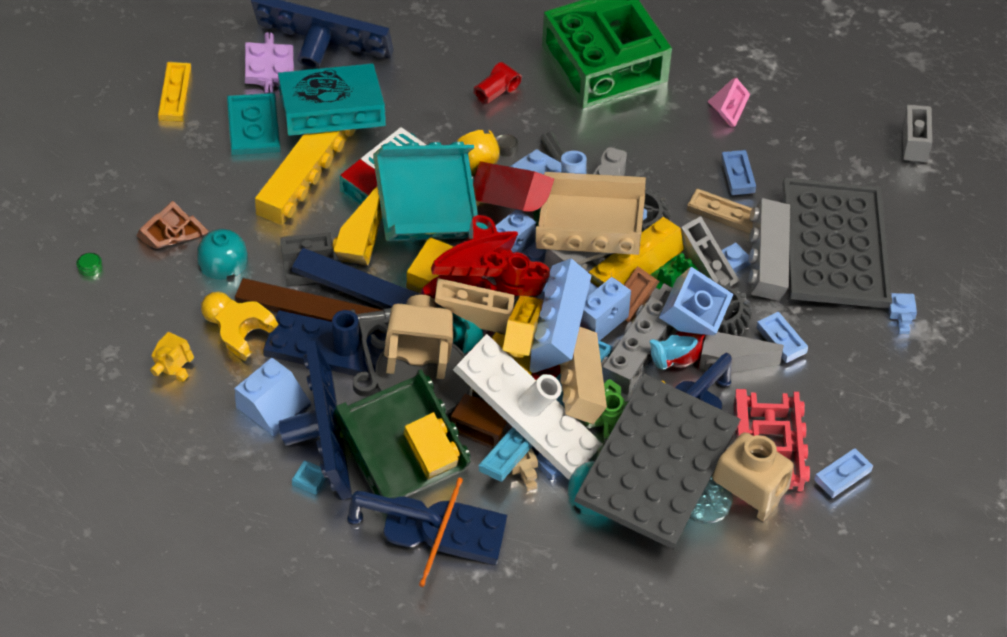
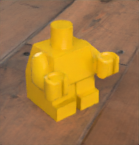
M167 332L158 341L151 355L155 364L150 369V372L156 377L161 372H164L167 375H174L179 381L184 382L189 375L182 366L194 359L187 340Z

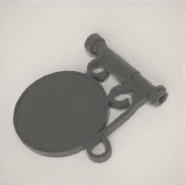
M437 304V308H444L441 305ZM391 308L383 309V311L356 314L359 319L362 351L368 372L358 373L353 379V390L357 395L367 397L372 395L376 388L378 392L415 377L420 369H422L425 376H429L434 385L433 391L437 399L440 398L443 401L446 415L454 412L464 394L469 395L471 387L453 371L466 355L453 343L444 379H436L438 363L417 366L409 365L406 361L396 359L394 374L386 373L388 359L384 356L386 340H378L372 334V345L378 349H384L377 360L374 373L366 341L369 335L378 329L387 335ZM369 375L372 386L368 388L360 387L358 383L360 381H367Z

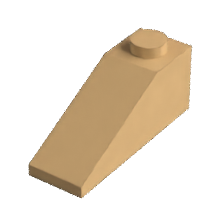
M438 278L434 302L449 309L459 317L474 323L480 329L505 334L508 319L513 311L514 295Z

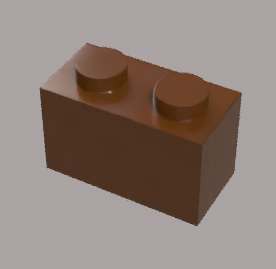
M464 394L451 415V422L456 425L459 436L491 449L512 428L487 402L479 397H473L468 394Z

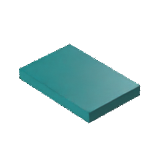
M275 93L227 96L231 155L280 152Z

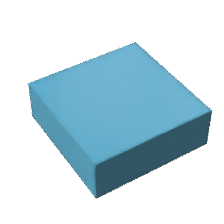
M304 460L292 479V485L316 495L326 478H324L320 466Z

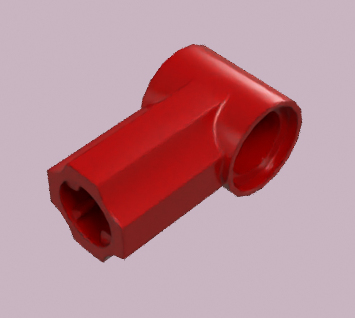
M499 62L492 69L490 76L474 87V94L483 105L485 103L489 104L503 92L508 91L510 93L515 91L521 83L522 75L504 62Z

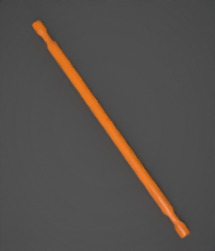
M460 477L457 479V485L453 490L425 566L423 577L419 583L420 587L425 585L426 577L430 572L459 492V487L463 481Z

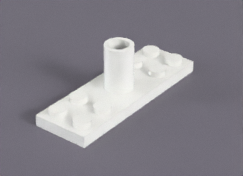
M486 334L453 369L568 480L574 470L583 463L588 462L603 445L576 418L566 415L565 408L556 400L561 394V385L555 377L545 374L535 380L508 353L503 351L489 335Z

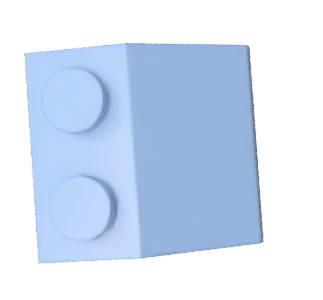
M690 267L676 279L659 318L680 332L714 336L717 334L733 294L693 267Z
M274 358L269 359L235 387L236 408L272 436L280 432L279 420L299 415L311 405L310 400L292 372Z

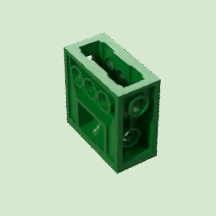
M581 0L544 12L542 47L582 109L668 82L672 47L639 0ZM628 37L631 41L629 43L622 44L620 40Z

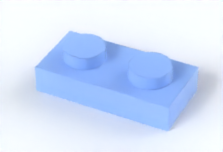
M779 312L757 322L756 328L768 342L784 345L781 358L785 363L807 353V344Z
M854 448L815 475L814 481L834 498L872 472L873 465Z

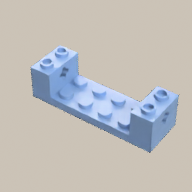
M516 209L495 225L498 232H518V236L511 249L513 253L519 252L526 255L530 261L544 263L547 250L536 249V221ZM613 277L609 278L600 287H596L590 282L580 327L596 332L599 342L629 317L631 290ZM548 281L544 287L542 294H540L539 296L530 297L544 299Z

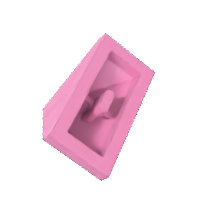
M734 78L707 102L732 128L736 126L750 93L737 78Z

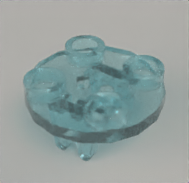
M711 477L703 492L705 495L701 496L690 517L692 521L712 524L723 520L731 509L733 502L732 493L716 483Z

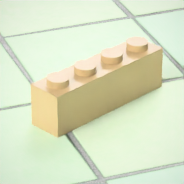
M579 327L572 360L559 364L561 370L560 382L563 387V402L566 415L594 424L607 408L598 336L594 331Z

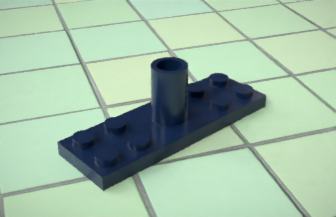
M251 0L257 23L266 29H279L289 35L295 33L306 36L297 58L298 62L305 67L318 69L329 43L348 47L354 52L363 51L371 53V55L377 58L386 57L391 59L394 49L390 30L387 27L283 0Z
M278 310L275 318L278 326L273 332L269 333L263 349L264 356L305 365L303 355L307 354L305 343L315 340L332 371L356 376L361 372H368L362 351L359 319L354 312L349 310L339 311L333 316L332 322ZM374 331L369 335L366 342L375 373L377 360L384 349H378L372 345L371 335L374 334L378 340L385 341L386 334Z
M314 340L305 343L307 354L303 355L307 370L310 372V375L306 378L310 390L313 391L315 410L279 420V430L286 446L320 436V439L317 440V447L324 460L320 462L324 478H329L332 491H337L341 499L345 500L352 497L343 438L340 437V429L333 417V412L337 406L332 369Z

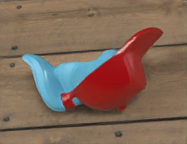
M678 331L675 335H670L666 341L659 342L658 340L651 339L649 341L651 355L656 367L664 370L671 366L687 368L701 357L702 340L705 334Z

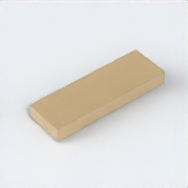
M696 189L687 205V211L749 234L753 228V222L750 221L752 208L706 191Z

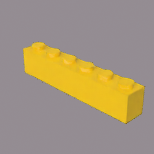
M356 129L304 134L255 197L256 215L283 225L287 218L293 216L298 203L305 200L310 187L318 182L322 171L330 166L334 155L342 150L344 142L349 136L351 137Z

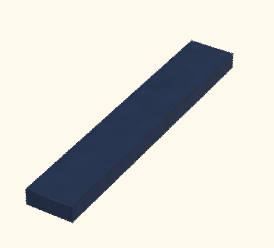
M302 248L292 266V272L384 309L392 308L394 304L398 303L406 304L410 297L420 295L305 248Z

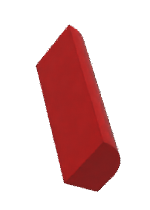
M480 161L473 181L475 200L522 211H535L548 200L555 178L535 171Z

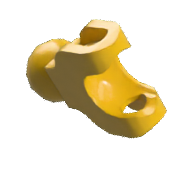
M220 291L209 293L201 302L202 316L208 322L219 325L220 334L227 349L244 361L252 354L247 342L244 340L247 333L253 329H262L271 333L278 326L274 315L258 302L237 303L231 300L227 294Z

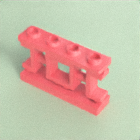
M736 389L733 411L734 416L740 418L741 421L735 432V440L744 432L752 436L759 434L783 435L784 447H777V452L791 460L792 451H794L796 475H794L793 468L789 489L797 486V491L803 492L805 482H809L810 467L805 466V460L808 459V445L803 444V438H806V423L801 422V417H804L805 405L804 401H800L799 392H793L792 397H788V393H783L781 404L757 403L756 393H751L750 396H747L746 389ZM748 407H750V417H765V420H753L751 430H749ZM789 408H791L792 431L790 421H775V417L787 418Z

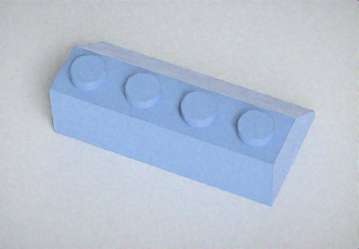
M572 258L552 265L531 351L530 371L532 373L571 361L573 358L591 275Z

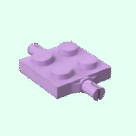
M269 32L264 34V43L246 42L245 84L264 86V94L269 91L274 93V87L279 86L278 73L293 71V45L274 44V34L270 32L269 39Z

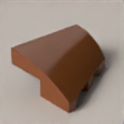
M172 201L159 214L153 216L142 226L136 236L150 247L158 249L205 236L209 231L193 215L189 217Z

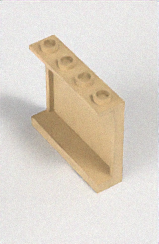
M558 172L544 173V175L555 179L549 198L541 207L539 225L536 226V249L639 255L646 177Z

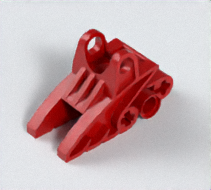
M476 215L470 223L468 240L445 251L434 260L431 272L433 275L439 276L422 288L420 295H427L435 299L436 285L439 278L514 295V300L516 296H539L542 294L549 279L550 269L541 262L530 261L522 253H513L511 251L518 236L517 231L498 232L492 219L484 215ZM476 223H483L488 229H481ZM490 277H494L496 285H493L487 279Z

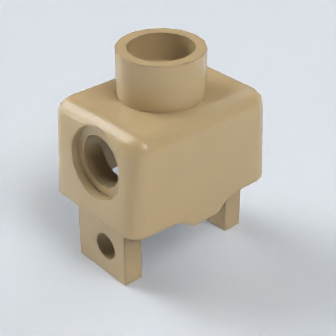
M415 295L410 297L406 304H394L390 312L384 356L388 358L386 373L394 374L396 359L406 361L409 365L417 366L438 363L436 379H444L453 343L452 312L449 309L437 308V303L434 302L435 299L427 295Z
M744 432L720 456L712 478L716 482L715 490L722 494L727 489L757 509V518L764 522L778 506L780 498L790 488L794 465L791 460L777 452V447L770 438L760 435L752 436Z

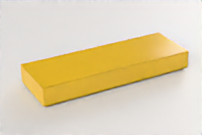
M167 62L158 112L159 120L183 122L192 70L191 63Z

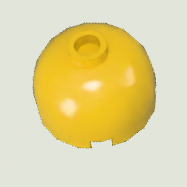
M476 130L457 140V142H464V145H474V149L468 153L472 176L476 175L480 161L492 164L498 162L500 148L492 131H489V134H485L483 130Z

